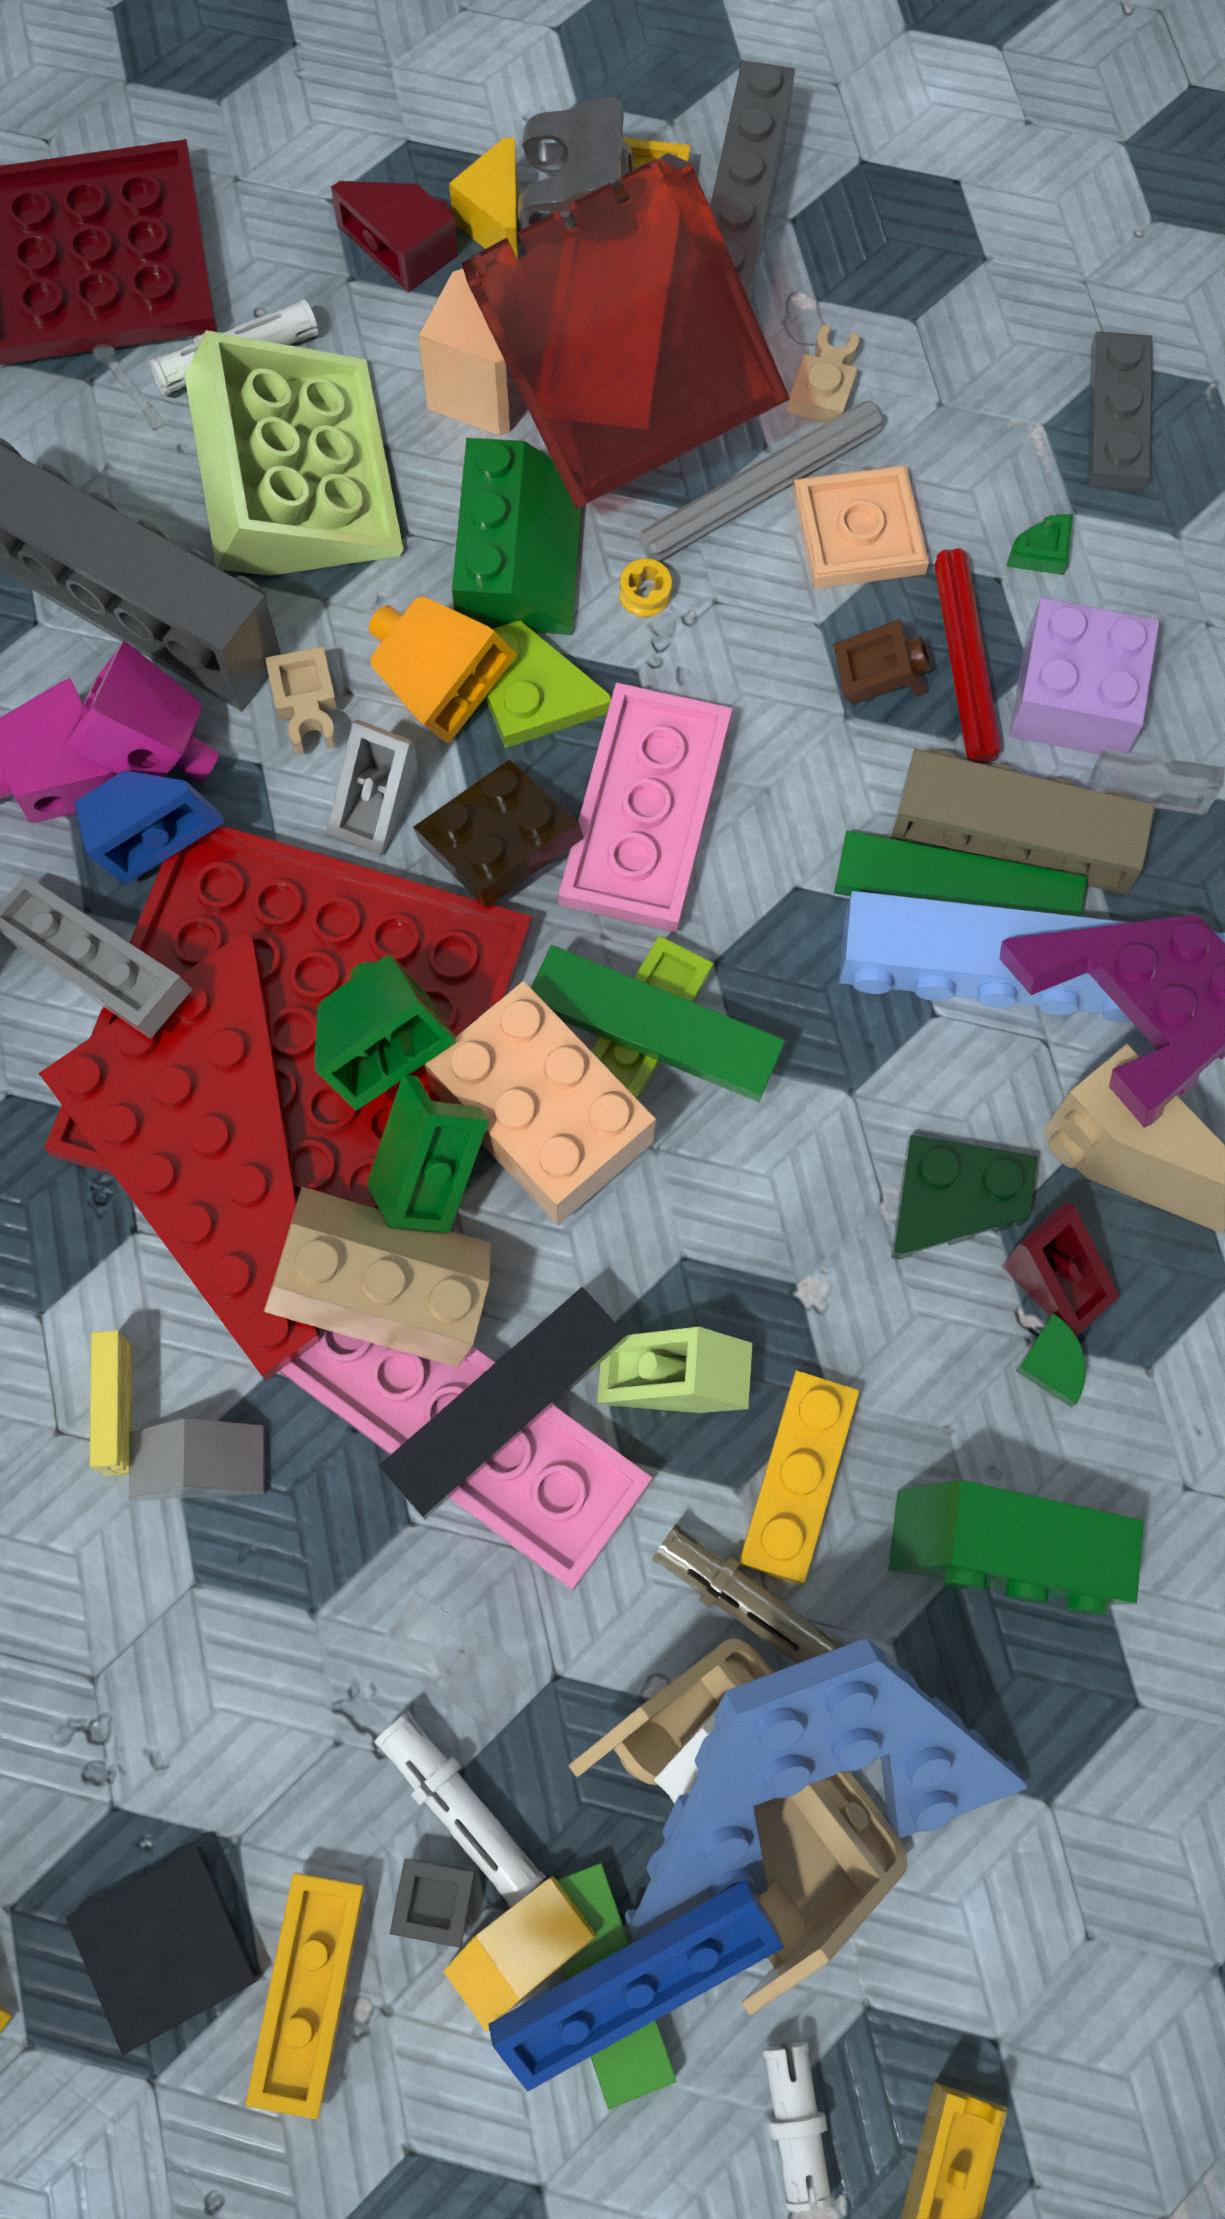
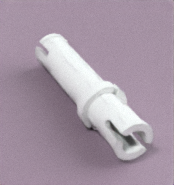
M305 299L223 332L224 334L284 345H291L319 334L314 314ZM204 333L194 337V343L182 349L149 360L151 372L163 396L186 386L184 375Z
M407 1711L390 1725L374 1743L378 1748L382 1749L415 1789L411 1797L416 1803L421 1806L425 1802L464 1851L493 1883L507 1901V1905L510 1908L513 1907L546 1877L545 1874L538 1870L498 1819L494 1817L460 1776L458 1771L462 1766L454 1756L447 1760L415 1722L412 1714Z

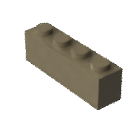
M914 748L905 777L891 839L1087 876L1086 886L1128 895L1143 869L1155 804L1138 801L1134 796L1125 792L1112 791L1103 793L1078 787L1074 782L1065 778L1052 777L1043 779L1018 773L1013 767L1005 764L994 763L984 765L962 760L955 754L945 750L924 751Z

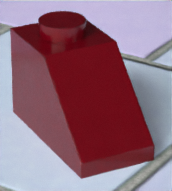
M338 181L331 186L337 227L408 293L458 257L456 241L457 221L452 210L443 200H435L419 184Z

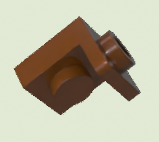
M900 619L833 644L844 696L852 705L906 685L910 687L916 696L928 693L924 672L932 670L928 648L922 636L913 638Z

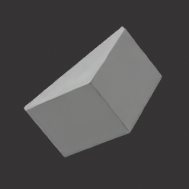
M358 719L352 723L328 823L327 835L378 855L386 852L421 782L414 741Z
M181 1418L130 1432L129 1499L131 1501L265 1494V1427L262 1425Z

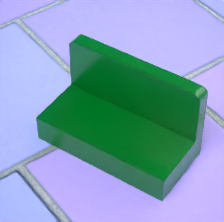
M403 1075L368 1178V1188L389 1228L449 1233L489 1119L482 1108L478 1106L432 1101L417 1076Z

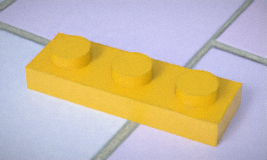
M797 1370L795 1371L741 1551L739 1566L800 1586L805 1584L860 1390Z
M300 1872L293 1873L245 2106L316 2120L321 2116L366 1884Z

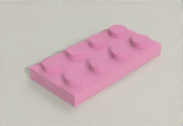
M621 683L615 684L578 820L584 838L570 849L558 894V906L678 932L731 721V707Z

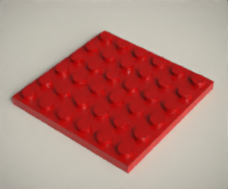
M220 825L163 861L129 943L180 976L246 930L253 939L257 949L258 968L262 992L265 997L267 1023L272 1040L279 1084L278 1091L283 1122L286 1127L289 1145L288 1153L294 1176L297 1201L301 1188L305 1187L379 1209L368 1188V1178L401 1081L356 1111L315 1071L318 1005L322 999L349 981L350 972L356 965L368 961L377 962L382 957L391 955L429 995L456 1037L509 993L532 928V916L492 904L485 907L480 901ZM102 1007L90 1037L119 1017L105 1007ZM425 1064L409 1074V1076H417L432 1101L442 1102L430 1089ZM61 1105L44 1150L52 1157L113 1175Z

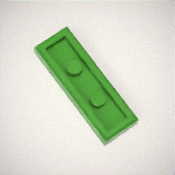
M601 1862L557 1879L558 1883L598 1935L561 1967L565 1981L630 1945ZM656 2020L591 2056L608 2110L677 2082Z

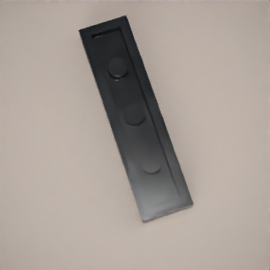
M581 1287L378 1466L425 1520L627 1340V1334L593 1297Z

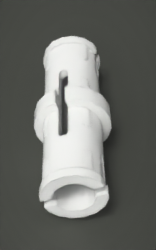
M808 2042L785 2043L786 2050L784 2048L780 2049L778 2044L768 2046L762 2049L763 2058L766 2060L774 2118L768 2120L770 2138L778 2140L787 2196V2211H811L809 2199L811 2203L816 2202L818 2210L834 2204L833 2194L830 2193L821 2133L827 2131L825 2113L817 2111L808 2056Z

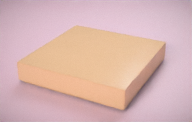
M906 465L794 479L792 492L813 589L926 574L929 561Z

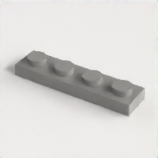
M27 875L18 882L0 903V935L150 1039L192 991V988L179 975Z

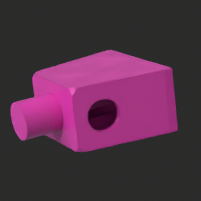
M125 641L120 644L95 678L63 747L117 774L125 770L165 777L174 766L199 783L203 782L209 775L220 754L192 735L202 709L199 700Z
M71 678L56 684L0 717V799L13 794L29 822L37 823L76 813L74 804L76 800L115 776L113 771L63 747L83 705Z

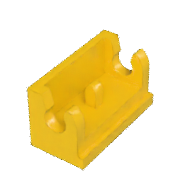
M934 2082L901 2219H981L1002 2128H1004L1007 2116V2107Z

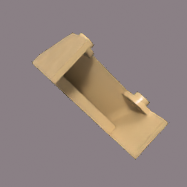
M728 1639L645 1702L568 1766L575 1776L579 1777L614 1749L620 1757L624 1768L632 1776L645 1783L658 1785L654 1781L655 1777L687 1739L719 1706L726 1690L774 1672L759 1652L750 1644L740 1639ZM843 1771L809 1784L793 1796L773 1798L753 1806L769 1890L759 1894L757 1897L775 1923L784 1948L767 1957L773 1968L741 2002L750 2016L830 1962L906 1872L907 1855L901 1839L898 1838L894 1828L850 1771Z

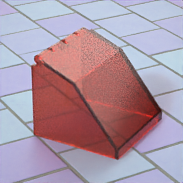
M670 153L658 159L655 158L620 177L629 198L628 201L619 204L611 184L608 183L569 204V208L578 225L577 228L568 232L559 211H556L518 231L517 233L527 252L526 255L517 259L508 238H505L462 262L469 288L576 509L790 400L692 163Z

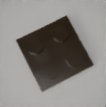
M511 760L506 761L413 826L419 842L485 907L491 905L584 838L579 822Z

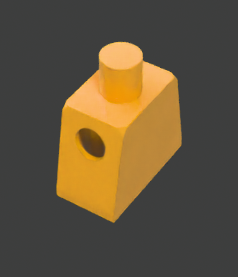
M425 596L415 598L404 614L391 605L382 606L373 614L369 622V633L381 642L371 656L370 665L417 720L448 745L518 655L490 627Z

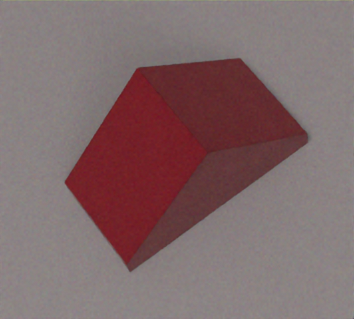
M1065 1202L1027 1236L1002 1265L1003 1269L1049 1316L1054 1313L1061 1318L1076 1337L1120 1297L1075 1205Z

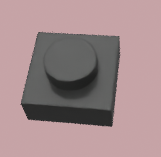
M405 1858L389 1934L461 1948L476 1871Z

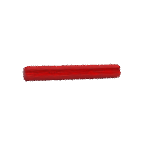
M961 548L953 550L944 549L937 554L934 567L966 756L971 762L990 763L998 758L1001 744L968 556Z

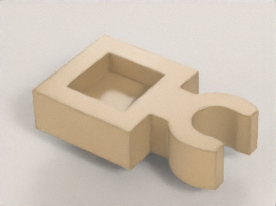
M823 325L820 328L816 339L815 356L803 354L788 398L787 413L827 423L846 411L858 369L851 366L857 355L858 333L852 332L848 344L844 347H834L828 342L830 326Z
M324 646L266 657L265 661L279 721L291 719L288 725V735L294 752L297 755L304 754L303 736L313 730L324 734L328 749L335 748L336 734L333 722L325 712L336 710L337 704Z

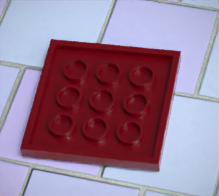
M187 139L0 166V365L201 335L206 330L218 332Z

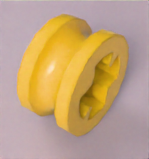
M641 558L628 564L620 576L619 599L622 606L629 613L639 617H651L662 612L670 601L672 577L669 570L661 562L654 559ZM643 580L654 582L653 590L650 591L648 597L637 595V587H640Z

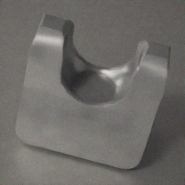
M594 98L584 101L569 110L543 112L532 116L525 124L522 147L527 161L542 172L556 173L551 178L529 183L519 196L517 216L521 228L529 236L538 240L578 238L591 242H612L622 240L631 233L635 158L633 149L623 141L624 112L622 104L617 98ZM549 139L556 141V143H545L541 140ZM538 211H549V212H552V213L546 214V213H539Z

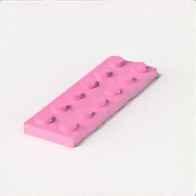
M318 1328L320 1341L279 1372L391 1455L495 1362L472 1346L457 1368ZM553 1405L449 1499L573 1592L651 1484L653 1477Z

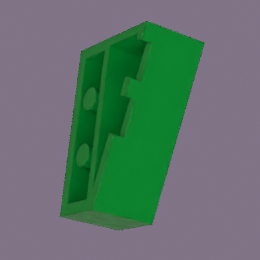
M965 1480L902 1489L897 1492L888 1571L943 1579V1584L946 1586L966 1590L985 1591L986 1587L1006 1590V1598L1023 1602L1045 1604L1048 1603V1597L1067 1600L1066 1610L1086 1615L1108 1616L1109 1605L1137 1604L1144 1520Z

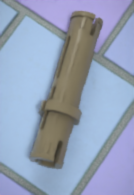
M677 1523L651 1559L702 1594L698 1601L708 1608L713 1604L717 1605L797 1664L845 1646V1644L836 1641L793 1610L788 1604L782 1602L738 1570L739 1561L730 1555L724 1560L681 1529V1526Z

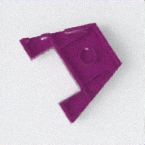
M1197 914L1013 937L1002 941L999 959L1030 995L1088 973L1155 1047L1156 1051L1112 1069L1109 1083L1110 1089L1144 1128L1152 1125L1162 1116L1164 1106L1177 1094L1185 1095L1198 1082L1200 1073L1216 1058L1222 1060L1225 1057V943Z

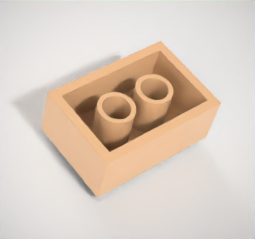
M524 981L456 1036L455 1044L425 1064L430 1089L442 1102L482 1108L489 1119V1123L481 1144L557 1226L654 1142L656 1119Z

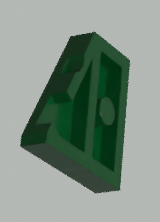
M910 1135L906 1146L891 1258L901 1260L911 1257L917 1251L948 1243L949 1246L973 1239L976 1234L990 1230L998 1232L1025 1224L1030 1218L1037 1156Z

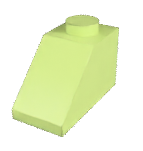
M702 1327L627 1335V1340L600 1363L597 1403L609 1406L692 1413L748 1409L752 1343Z

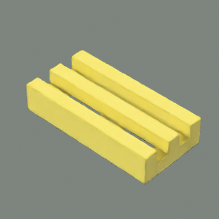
M118 1330L91 1332L90 1467L104 1476L129 1475L133 1344L127 1341L125 1336H121V1332Z

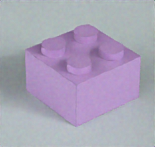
M1040 597L1026 635L1008 736L1126 759L1143 726L1159 620Z

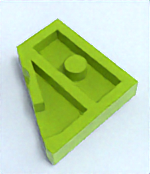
M519 620L492 629L518 654L485 696L505 748L607 715L611 702L609 693Z

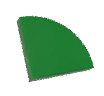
M1050 515L1045 517L1043 522L1030 527L1024 533H1020L1013 543L1006 567L1064 575L1068 564L1073 515Z
M1053 1313L1024 1356L1016 1372L1072 1408L1080 1399L1085 1384L1086 1366L1081 1345L1069 1326Z

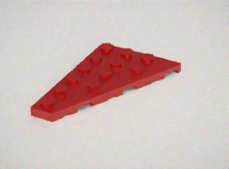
M245 930L180 975L192 988V991L151 1039L121 1018H118L45 1068L39 1075L266 1381L318 1343L320 1336L318 1327L264 1312L297 1204V1195L288 1153L289 1145L282 1116L278 1077L272 1040L267 1023L265 997L262 992L258 968L257 949L253 939Z

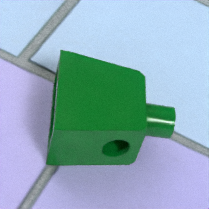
M384 956L377 962L368 961L356 965L350 972L349 981L322 999L318 1005L315 1071L357 1111L401 1081L403 1075L411 1074L455 1044L456 1038L425 990L393 956Z

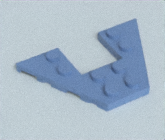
M864 1638L725 1691L714 1715L716 1720L715 1727L704 1738L694 1760L699 1770L697 1779L690 1793L678 1796L662 1831L665 1838L664 1844L658 1851L652 1854L646 1867L651 1878L639 1907L627 1910L625 1919L635 1942L745 1879L756 1896L769 1891L753 1806L773 1798L793 1796L807 1785L840 1772L860 1770L881 1757L887 1817L899 1839L919 1831L929 1832L937 1830L956 1816L1027 1789V1784L1014 1762L1011 1760L1006 1762L989 1748L981 1734L975 1729L968 1730L955 1712L937 1697L931 1699L918 1687L914 1678L899 1665H891L884 1652L869 1639Z

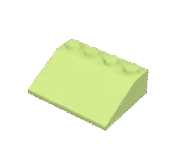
M206 330L184 376L216 568L273 576L400 556L404 549L367 360Z

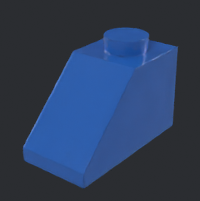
M125 770L74 802L86 854L124 885L225 823L222 813L186 781Z

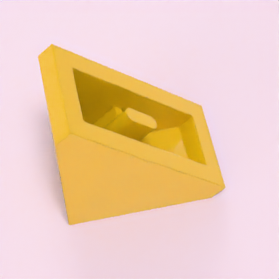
M515 137L500 140L449 183L451 210L456 218L457 227L507 267L518 266L517 169Z
M551 1876L478 1933L443 1972L484 2030L488 2032L489 2023L516 2008L598 1935L555 1877Z

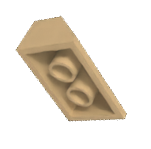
M302 1187L264 1312L458 1368L474 1344L489 1285L491 1243L453 1231L448 1233L389 1228L379 1209Z

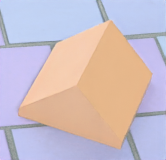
M463 268L452 272L418 335L428 410L501 436L510 433L506 359Z

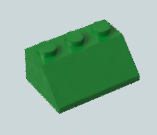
M466 438L452 582L454 611L476 620L491 629L520 620L535 633L572 635L583 496V479L526 441Z

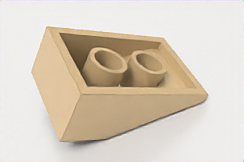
M1126 1044L1068 1093L1042 1131L1049 1138L1048 1145L1050 1150L1062 1164L1072 1169L1076 1167L1089 1180L1221 1233L1225 1229V1145L1177 1095L1164 1106L1162 1116L1152 1125L1144 1128L1109 1087L1112 1069L1140 1058Z

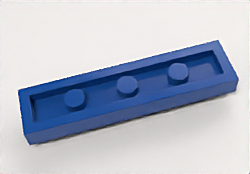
M745 1879L489 2023L492 2046L528 2092L783 1949V1942L775 1923Z

